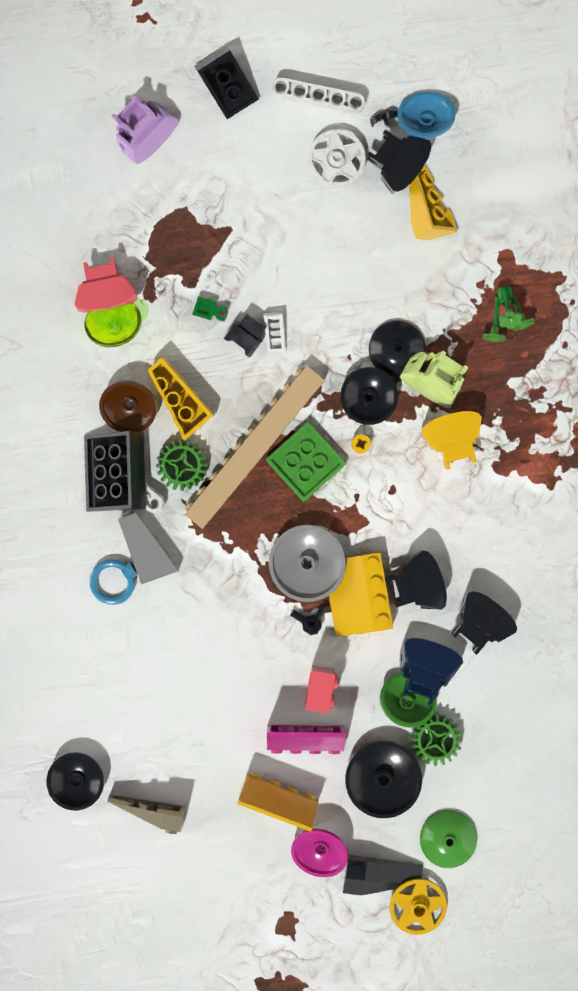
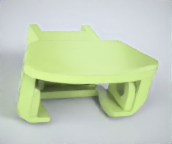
M444 351L437 354L432 352L429 354L426 352L416 353L406 364L400 376L401 380L429 400L450 409L464 382L462 375L466 373L468 366H461L447 357ZM432 359L426 372H419L423 363Z

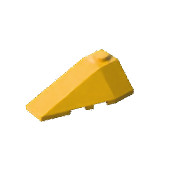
M426 164L409 185L410 217L415 238L431 240L456 233L457 228L450 209L446 210L442 202V194H438L433 186L435 181Z

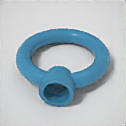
M105 560L99 563L90 575V589L93 595L100 602L108 605H117L125 602L134 591V577L138 575L134 564L131 561L125 564L119 560ZM116 567L122 571L127 579V588L123 594L118 597H107L100 592L97 586V578L102 570Z

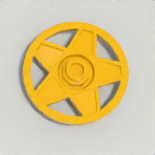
M416 878L408 880L396 888L390 899L389 910L391 918L398 928L409 934L421 935L433 931L441 924L446 915L447 902L443 891L437 884L427 879ZM415 884L411 894L400 893L407 886ZM426 885L434 888L440 896H428ZM394 903L403 909L398 920L394 913ZM442 907L441 914L434 923L431 912ZM417 921L424 929H411L407 927Z

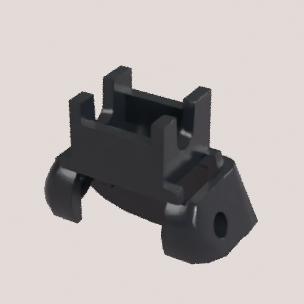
M385 129L383 139L386 141L376 155L369 152L367 160L382 170L381 180L387 189L394 194L408 187L423 169L431 152V142L428 139L410 135L400 140Z
M419 551L406 561L407 565L403 567L404 571L387 576L388 582L395 580L401 599L395 602L396 608L412 602L420 605L421 609L442 610L446 606L447 593L438 563L428 551Z
M471 591L469 593L466 592L459 609L462 620L451 634L455 638L460 633L475 645L472 651L477 655L488 641H497L499 643L515 634L517 626L511 615L498 603L480 592Z

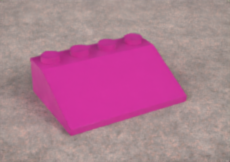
M267 725V750H271V753L275 754L282 753V750H290L292 754H301L302 751H309L310 754H321V751H329V754H340V751H344L345 728L338 725Z

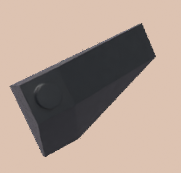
M348 855L342 893L362 896L394 890L408 880L422 879L423 864Z

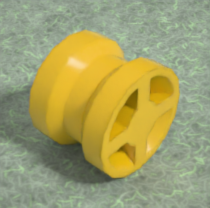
M360 434L353 438L351 446L356 453L362 454L369 450L371 442L366 435Z

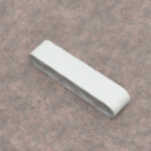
M283 77L275 79L272 84L274 96L283 100L350 114L361 113L365 105L364 97L355 92ZM283 84L286 86V90L278 92L276 86ZM302 88L305 94L297 96L294 92L296 89ZM316 92H321L324 97L321 100H316L313 95ZM340 96L343 101L336 104L332 101V98ZM353 100H359L361 102V106L355 108L351 105V102Z

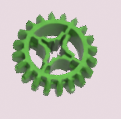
M180 439V445L178 446L174 440L172 441V448L168 444L165 445L168 449L167 452L162 449L160 450L164 457L157 456V460L162 461V464H156V467H162V470L158 471L157 474H164V477L160 480L163 482L168 479L169 481L166 483V486L169 487L173 483V490H176L178 485H180L181 491H184V485H187L188 490H191L190 483L193 482L197 487L196 479L204 480L203 477L199 476L200 473L207 474V471L202 470V466L207 467L208 463H202L201 461L207 457L199 456L203 452L202 449H199L197 452L195 451L198 446L196 443L191 448L190 440L187 441L186 446L183 439ZM184 449L179 459L173 460L168 458L174 451ZM189 451L195 455L198 467L188 463ZM184 459V464L191 467V469L183 468V471H180V467L172 462L178 463V461L181 462ZM166 464L175 467V479L168 474ZM185 471L196 472L191 479L180 481Z
M436 713L435 719L431 718L424 725L417 727L419 730L412 729V733L416 734V736L410 737V740L416 741V743H413L411 747L418 748L414 752L415 755L422 753L419 758L421 761L427 757L426 764L428 765L431 763V760H433L434 766H437L438 760L441 761L442 765H445V758L449 762L452 761L449 755L452 754L457 757L458 754L454 749L461 750V746L456 743H461L463 740L456 737L462 733L461 731H455L459 727L457 724L451 726L453 723L452 718L446 722V715H443L440 720L439 714ZM431 725H443L447 729L436 732L432 729ZM426 729L429 733V738L421 746V736ZM431 732L437 737L441 736L439 740L442 747L436 742H431L433 740ZM451 734V745L446 749L444 740ZM436 747L442 753L430 754L425 750Z

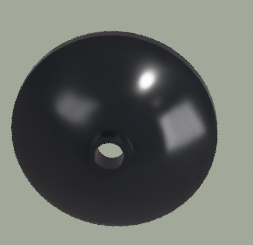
M401 320L389 321L379 326L372 334L368 348L369 357L375 368L383 370L390 377L400 378L409 359L416 353L426 352L425 340L421 332L414 325ZM400 345L401 351H396L394 346Z
M373 367L361 368L351 373L344 381L340 393L341 405L345 413L355 422L363 425H375L385 421L394 412L398 402V390L394 380L383 370ZM367 393L372 395V399L369 401L365 399Z
M78 752L68 753L59 757L51 765L47 773L46 786L50 797L60 807L72 811L83 810L92 806L101 796L104 788V774L97 761L89 755ZM78 776L80 778V782H75L74 777Z

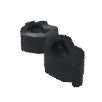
M387 111L370 119L371 126L374 127L376 123L382 120L385 126L389 125L387 119L398 118V111Z

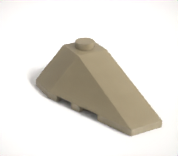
M109 795L107 802L160 829L166 830V833L177 834V832H181L185 806L117 795Z

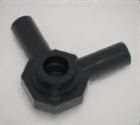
M322 604L315 615L307 617L293 610L290 616L302 623L304 632L310 636L317 635L322 628L321 618L328 610V607Z

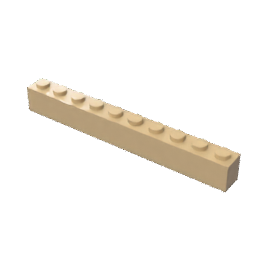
M308 366L305 368L301 367L294 375L296 377L293 383L288 382L282 390L284 394L281 398L276 397L270 404L272 409L268 413L264 411L258 419L260 422L256 428L252 426L246 433L248 438L244 443L240 441L233 449L235 454L232 457L227 456L221 464L224 466L221 471H215L209 478L211 483L207 487L203 486L197 493L199 496L195 502L191 500L185 507L187 511L185 515L203 529L324 383L325 380Z

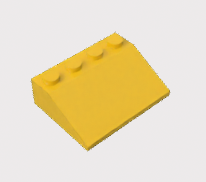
M375 552L346 557V570L343 580L337 589L329 595L336 637L394 629L381 553Z
M252 772L251 774H246L237 804L311 832L319 800L311 793H299L298 789L293 786L283 787L277 780L269 779L267 781L262 779V775Z

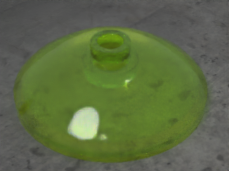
M134 303L123 304L110 309L88 312L85 317L84 328L88 338L93 343L102 347H118L128 343L138 334L142 324V317Z

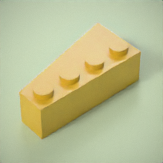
M161 357L148 369L184 441L188 440L216 415L166 357Z

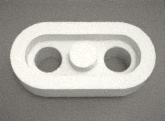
M145 483L146 510L151 513L160 512L165 506L163 496ZM155 499L158 501L157 506L154 505Z

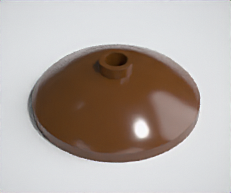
M122 380L112 383L103 391L99 401V410L103 420L112 429L119 432H141L153 423L157 412V404L151 391L144 385L135 381Z

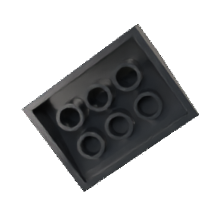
M124 431L84 435L86 512L146 509L144 432Z

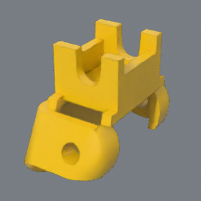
M473 411L456 412L433 419L422 428L421 436L431 450L435 449L436 452H440L444 469H451L449 462L469 457L470 462H477L472 443L476 442V438L480 437L482 416Z

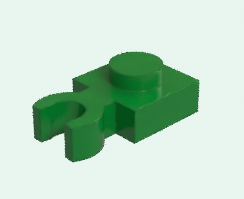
M198 296L192 315L210 321L212 316H216L217 320L225 322V318L220 317L219 313L221 311L228 312V309L223 306L216 308L215 301Z

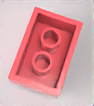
M311 666L305 710L329 714V709H333L335 698L332 691L337 690L338 676L335 674L334 669Z

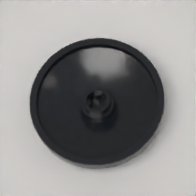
M374 741L361 747L351 757L346 768L345 784L351 801L360 811L375 818H392L405 813L418 799L422 788V772L417 759L406 747L393 741Z

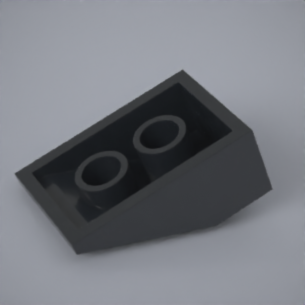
M227 46L194 66L227 120L259 100Z

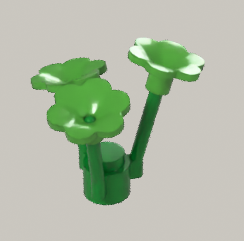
M501 287L497 290L493 327H491L490 334H483V340L505 342L506 336L499 335V327H497L500 303L501 306H506L505 314L499 317L500 327L513 328V331H517L534 324V318L526 319L524 314L521 313L516 295L513 294L511 287ZM512 302L517 313H514L510 308Z

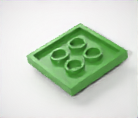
M309 422L304 424L265 459L303 502L346 465Z

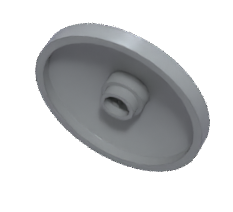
M300 525L287 530L276 540L270 552L269 570L275 585L286 596L297 601L313 602L329 596L340 585L346 570V556L341 543L330 531L316 525Z

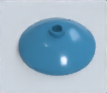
M419 92L409 96L401 103L398 109V122L406 133L414 137H437L447 132L454 124L455 107L442 94Z

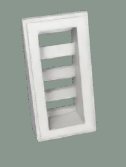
M283 311L264 313V326L267 327L265 330L267 353L285 352ZM279 318L277 322H268V319ZM280 326V329L269 330V327ZM281 334V337L270 338V335ZM281 342L282 345L271 346L270 343Z

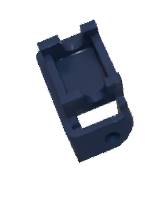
M420 638L407 639L400 650L399 659L400 670L404 672L403 677L407 678L402 696L406 697L408 691L429 698L427 705L431 706L442 686L446 687L463 664V658L451 648L436 642Z

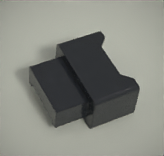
M247 313L241 322L236 321L232 325L224 339L226 341H234L245 350V355L250 358L263 340L260 337L267 327Z

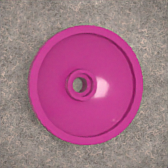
M315 828L311 832L307 830L302 831L295 837L291 846V855L296 865L304 872L316 877L335 876L345 868L348 861V850L345 843L337 835L324 829Z

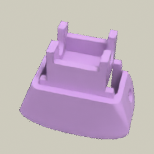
M132 94L130 97L133 100L118 115L113 114L112 117L118 124L116 127L118 131L116 135L118 146L135 164H139L149 158L168 139L176 128L178 119L157 102L149 100L146 103L144 100L140 101ZM124 130L133 138L131 140V144L127 141L129 136L124 132Z

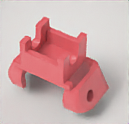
M110 257L111 264L89 268L87 262L83 263L86 281H82V284L78 286L74 303L77 311L86 313L105 310L123 304L134 303L138 300L137 294L127 277L121 276L118 273L114 257Z

